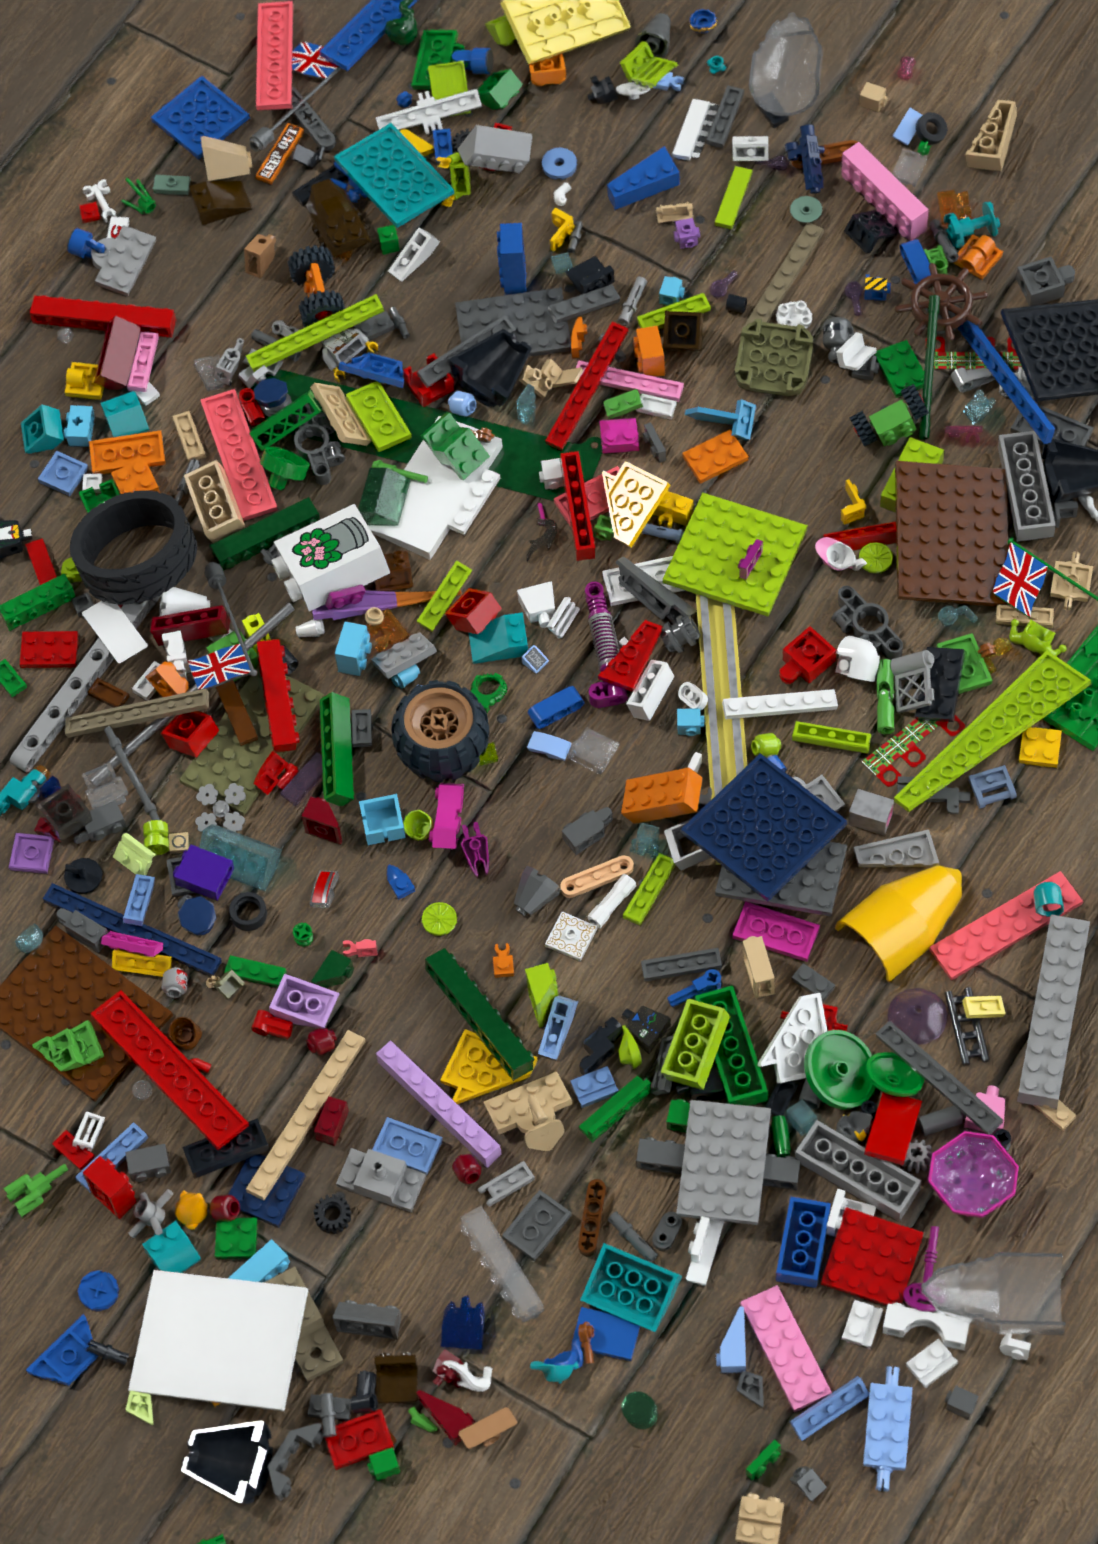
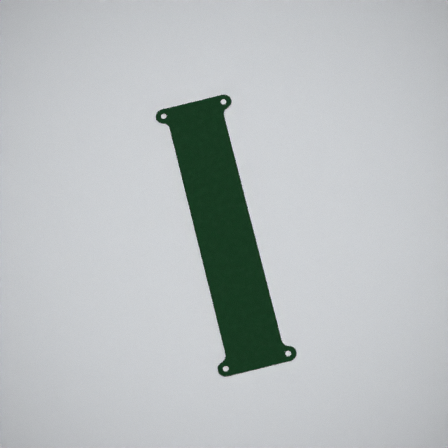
M281 369L277 371L275 376L268 373L265 375L266 379L276 378L286 382L287 394L291 397L292 402L310 391V387L314 383L338 386L345 397L346 394L357 390L349 386ZM255 384V385H254L253 387H251L250 389H252V390L254 391V389H255V387L257 386V384ZM314 397L313 400L315 401V403L317 404V406L320 408L321 412H323L320 403H319L318 400ZM389 397L411 433L410 439L381 452H378L372 440L367 446L344 443L339 440L336 431L329 435L330 442H340L341 447L408 464L423 441L421 435L435 423L439 416L442 417L448 411L428 406L423 407L420 404ZM307 403L310 406L311 412H314L315 410L311 404ZM450 412L455 421L481 430V428L490 429L495 437L502 439L503 447L488 469L500 474V480L496 484L497 487L554 501V498L565 493L564 482L563 487L545 489L544 482H540L539 472L542 471L541 461L560 459L561 453L579 451L585 483L593 479L602 455V443L599 437H590L582 444L567 442L561 451L546 444L547 436ZM244 413V416H245V419H246V421H247L248 427H250L251 425H250V423H249V421H248V419H247V417H246V415H245V413ZM263 413L265 420L269 417ZM295 414L291 415L288 420L289 423H297ZM276 424L274 425V430L284 432L285 425ZM297 427L289 434L295 435L299 428ZM308 437L309 439L323 442L321 437ZM593 442H596L598 444V447L592 448L591 444Z

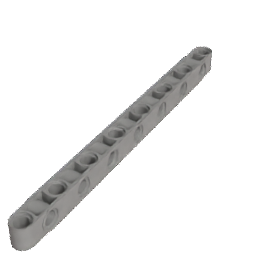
M160 595L151 600L144 601L142 604L135 602L121 607V610L135 629L138 628L158 601ZM100 638L97 639L13 752L10 764L25 772H29L64 727L65 718L73 715L88 695L87 692L97 677L100 678L114 660L113 655Z

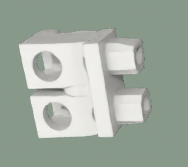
M181 631L162 634L168 663L171 662L176 667L177 673L187 680L186 673H190Z

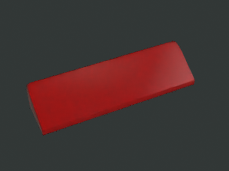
M896 522L824 534L823 538L829 537L849 546L853 551L860 550L870 543L894 544L896 543Z

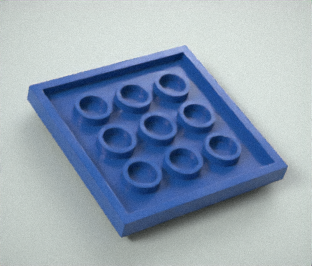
M203 76L151 116L152 122L198 160L204 156L201 143L202 136L224 140L250 118L249 113Z

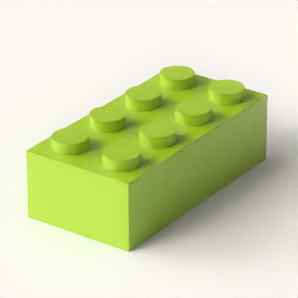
M910 437L898 461L942 464L944 449ZM894 468L881 494L880 507L896 513Z
M687 999L661 1073L667 1080L701 1090L704 1089L730 1015L724 1008Z

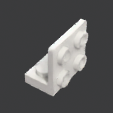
M837 1189L827 1223L826 1234L836 1237L846 1207L872 1216L875 1215L876 1207L845 1198V1191Z

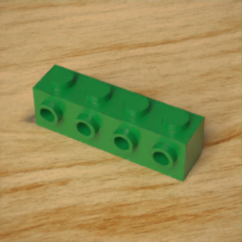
M64 573L1 604L0 615L8 630L11 631L72 601L71 599L75 598L73 587Z

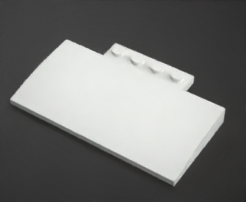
M457 422L460 427L470 428L474 431L478 430L471 426ZM494 436L490 443L479 441L490 457L465 480L459 478L451 465L441 464L423 440L404 470L428 476L427 483L399 477L368 524L372 534L431 560L450 529L465 535L500 480V474L488 469L503 447L502 439Z

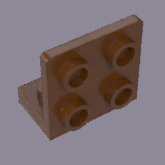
M397 550L393 553L383 554L390 574L375 580L376 591H393L414 587L408 552Z

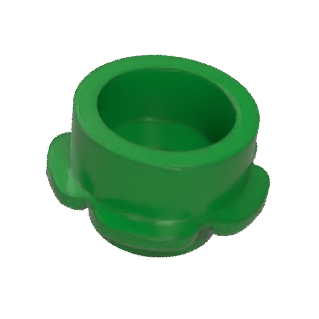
M928 141L920 142L917 155L921 156V158L929 154L931 146L928 145Z

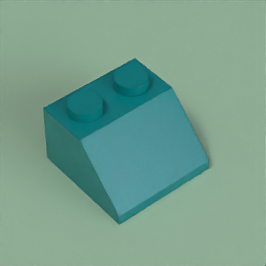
M135 391L101 403L103 414L113 437L150 431Z
M40 405L21 422L25 453L30 454L52 450L64 441L60 410Z
M176 1221L164 1228L162 1234L154 1235L142 1244L145 1253L159 1271L183 1273L201 1260L191 1241Z

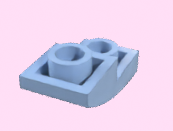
M909 108L895 131L893 138L908 146L916 132V123L922 114Z
M534 731L527 748L531 752L546 754L549 758L565 761L572 743L552 735Z

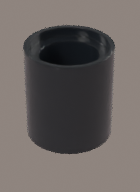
M729 294L725 309L744 313L747 297Z

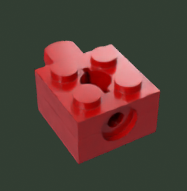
M809 626L783 648V661L786 664L780 668L779 676L781 681L785 684H791L801 676L810 684L836 661L837 650Z

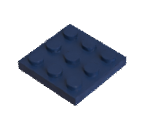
M258 1154L247 1158L228 1195H232L238 1200L240 1212L279 1228L306 1175L301 1171L286 1166L263 1201L247 1193L246 1188L266 1156Z

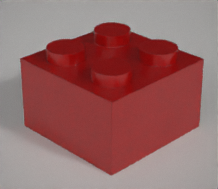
M468 588L446 611L445 615L456 630L479 634L491 620L496 618L502 608L491 592Z
M194 711L176 715L161 734L170 749L197 758L219 732V729L211 715Z

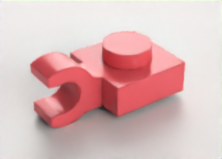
M364 939L361 942H356V944L349 940L343 941V947H350V950L343 951L345 957L358 955V957L378 956L376 940Z

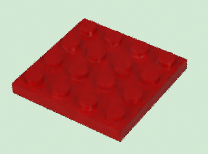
M846 1207L821 1285L888 1306V1303H902L904 1290L908 1285L924 1232Z

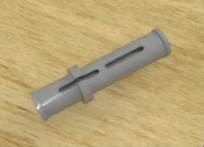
M636 278L630 295L622 306L623 310L618 318L619 324L627 326L632 314L636 312V305L647 284L645 278Z

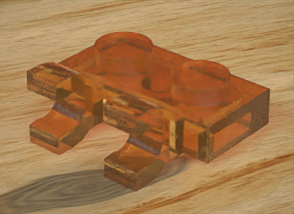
M955 189L937 192L942 225H948V223L944 224V215L954 213L958 220L966 217L972 220L970 206L958 208L957 206L958 203L963 206L969 205L968 191L955 194Z
M389 608L382 611L384 619L381 624L366 625L367 631L370 633V639L379 630L384 635L375 639L377 643L375 648L379 653L386 649L388 644L394 646L396 643H401L409 638V634Z

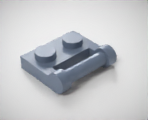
M1005 765L968 776L979 809L986 807L987 804L1007 798H1017L1015 788ZM1003 787L1007 788V791L983 798V793Z

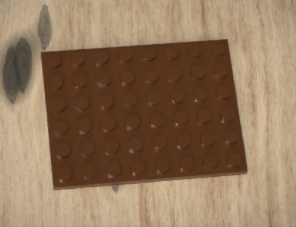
M896 461L897 599L983 606L1009 605L993 594L996 578L1008 554L1005 469Z
M55 926L0 985V1030L94 1102L132 1060L92 1019L90 1013L120 990L126 994L159 1030L170 1020L173 1013L58 926ZM88 1020L92 1023L104 1057L87 1065L62 1072L51 1061H48L42 1053L36 1050L32 1044L46 1036L52 1037L67 1028L73 1029Z

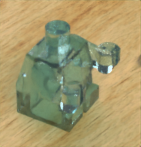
M978 390L975 393L976 398L972 399L963 410L973 425L982 421L991 411L993 405L996 404L994 398L987 399V397H983L984 393L982 390Z
M641 823L637 831V837L631 840L629 851L637 852L640 856H643L645 853H651L650 856L656 859L660 853L659 846L657 845L660 827Z

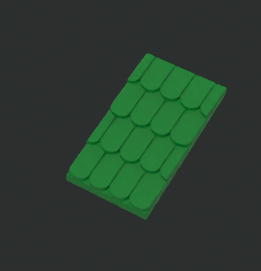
M1098 625L1067 662L1068 665L1089 678L1091 685L1043 718L1044 721L1052 726L1054 725L1055 728L1061 730L1091 751H1094L1098 746Z

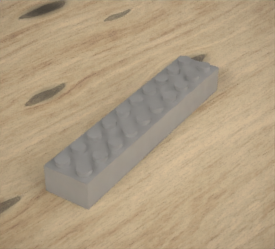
M1057 915L1050 916L1017 1102L1039 1106L1048 1105L1050 1108L1057 1109L1090 921Z

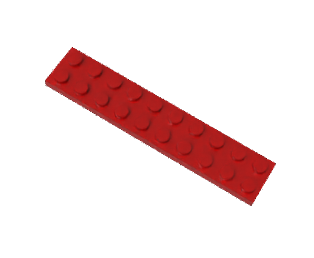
M122 990L90 1013L92 1019L217 1150L221 1149L249 1126L245 1118Z

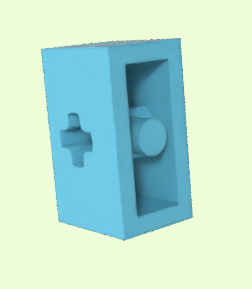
M71 405L70 412H67L66 415L68 426L64 429V438L67 439L69 446L90 447L89 441L92 439L95 419L92 406Z

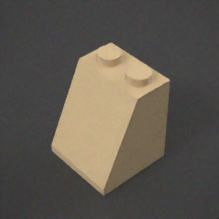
M206 136L201 137L208 181L250 174L249 168L253 166L251 154L246 151V146Z

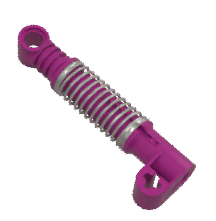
M590 582L585 587V598L590 613L588 622L601 672L606 669L611 659H614L619 653V646L613 618L607 610L603 586L599 582ZM604 681L594 683L589 688V702L595 708L619 705L628 700L626 689Z

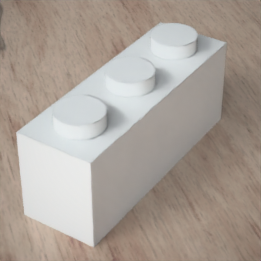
M650 660L626 703L634 718L651 720L674 678L667 662Z

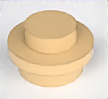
M372 607L365 613V620L368 624L379 625L383 622L384 615L379 608Z

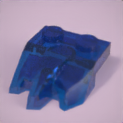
M469 1295L462 1297L460 1307H456L455 1303L450 1301L444 1310L441 1347L483 1348V1330L485 1325L483 1302L477 1303L476 1307L473 1308L470 1304Z

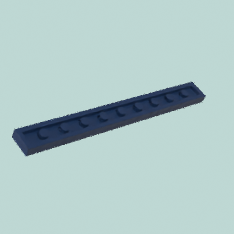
M52 883L43 897L45 903L58 909L64 908L72 913L76 910L106 928L107 931L162 942L163 950L159 954L171 956L173 960L208 976H214L222 962L220 957L146 924L139 926L123 923V914Z

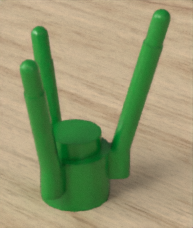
M125 178L128 184L140 196L137 202L139 205L136 206L124 199L121 202L137 210L140 214L144 212L146 214L151 213L156 207V202L151 198L140 180L137 179L136 182L144 195L129 178Z

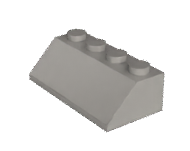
M476 125L459 146L458 151L465 165L520 173L530 159L532 135L530 133Z

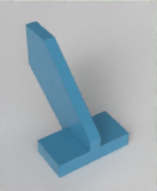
M741 399L737 400L735 413L695 407L686 409L685 415L697 420L733 425L731 435L747 441L751 437L756 405Z

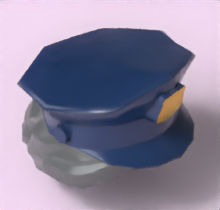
M276 378L261 380L254 389L255 399L259 401L262 412L268 417H271L292 403L291 397L287 394L286 382Z
M184 895L181 897L177 905L180 909L177 916L183 929L196 935L209 933L216 920L214 904L201 896L193 898L190 895Z

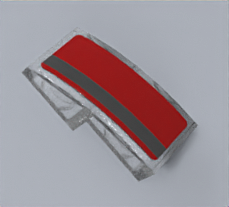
M319 871L312 890L310 907L329 908L335 896L333 889L339 879L338 871Z

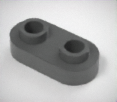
M676 1212L665 1213L653 1235V1245L659 1251L670 1249L681 1229L682 1220L681 1217L677 1216ZM674 1219L675 1222L670 1224L668 1223V1220ZM661 1236L666 1237V1240L660 1241L659 1238Z

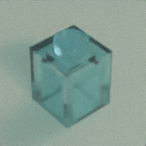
M803 1099L789 1108L786 1113V1118L801 1136L805 1133L808 1134L817 1120V1116Z

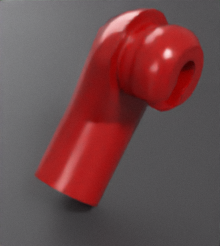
M292 763L285 767L286 773L277 783L281 789H284L298 773L297 766H294Z
M198 1058L189 1060L197 1069L205 1073L209 1072L210 1063Z

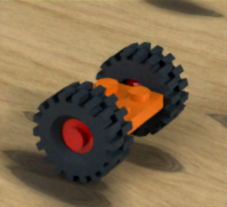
M313 245L312 248L306 246V249H298L299 252L292 253L293 256H290L288 260L292 281L299 286L302 284L305 293H308V297L306 296L304 301L301 300L299 305L304 327H308L345 309L343 298L338 292L336 294L335 291L329 293L328 290L324 289L323 282H327V278H332V274L335 273V266L331 252L327 248L324 249L323 246L317 248V245Z

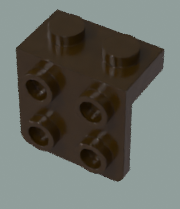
M404 1352L400 1355L382 1353L379 1356H374L377 1402L380 1404L416 1402L418 1400L416 1394L418 1391V1362L416 1355Z

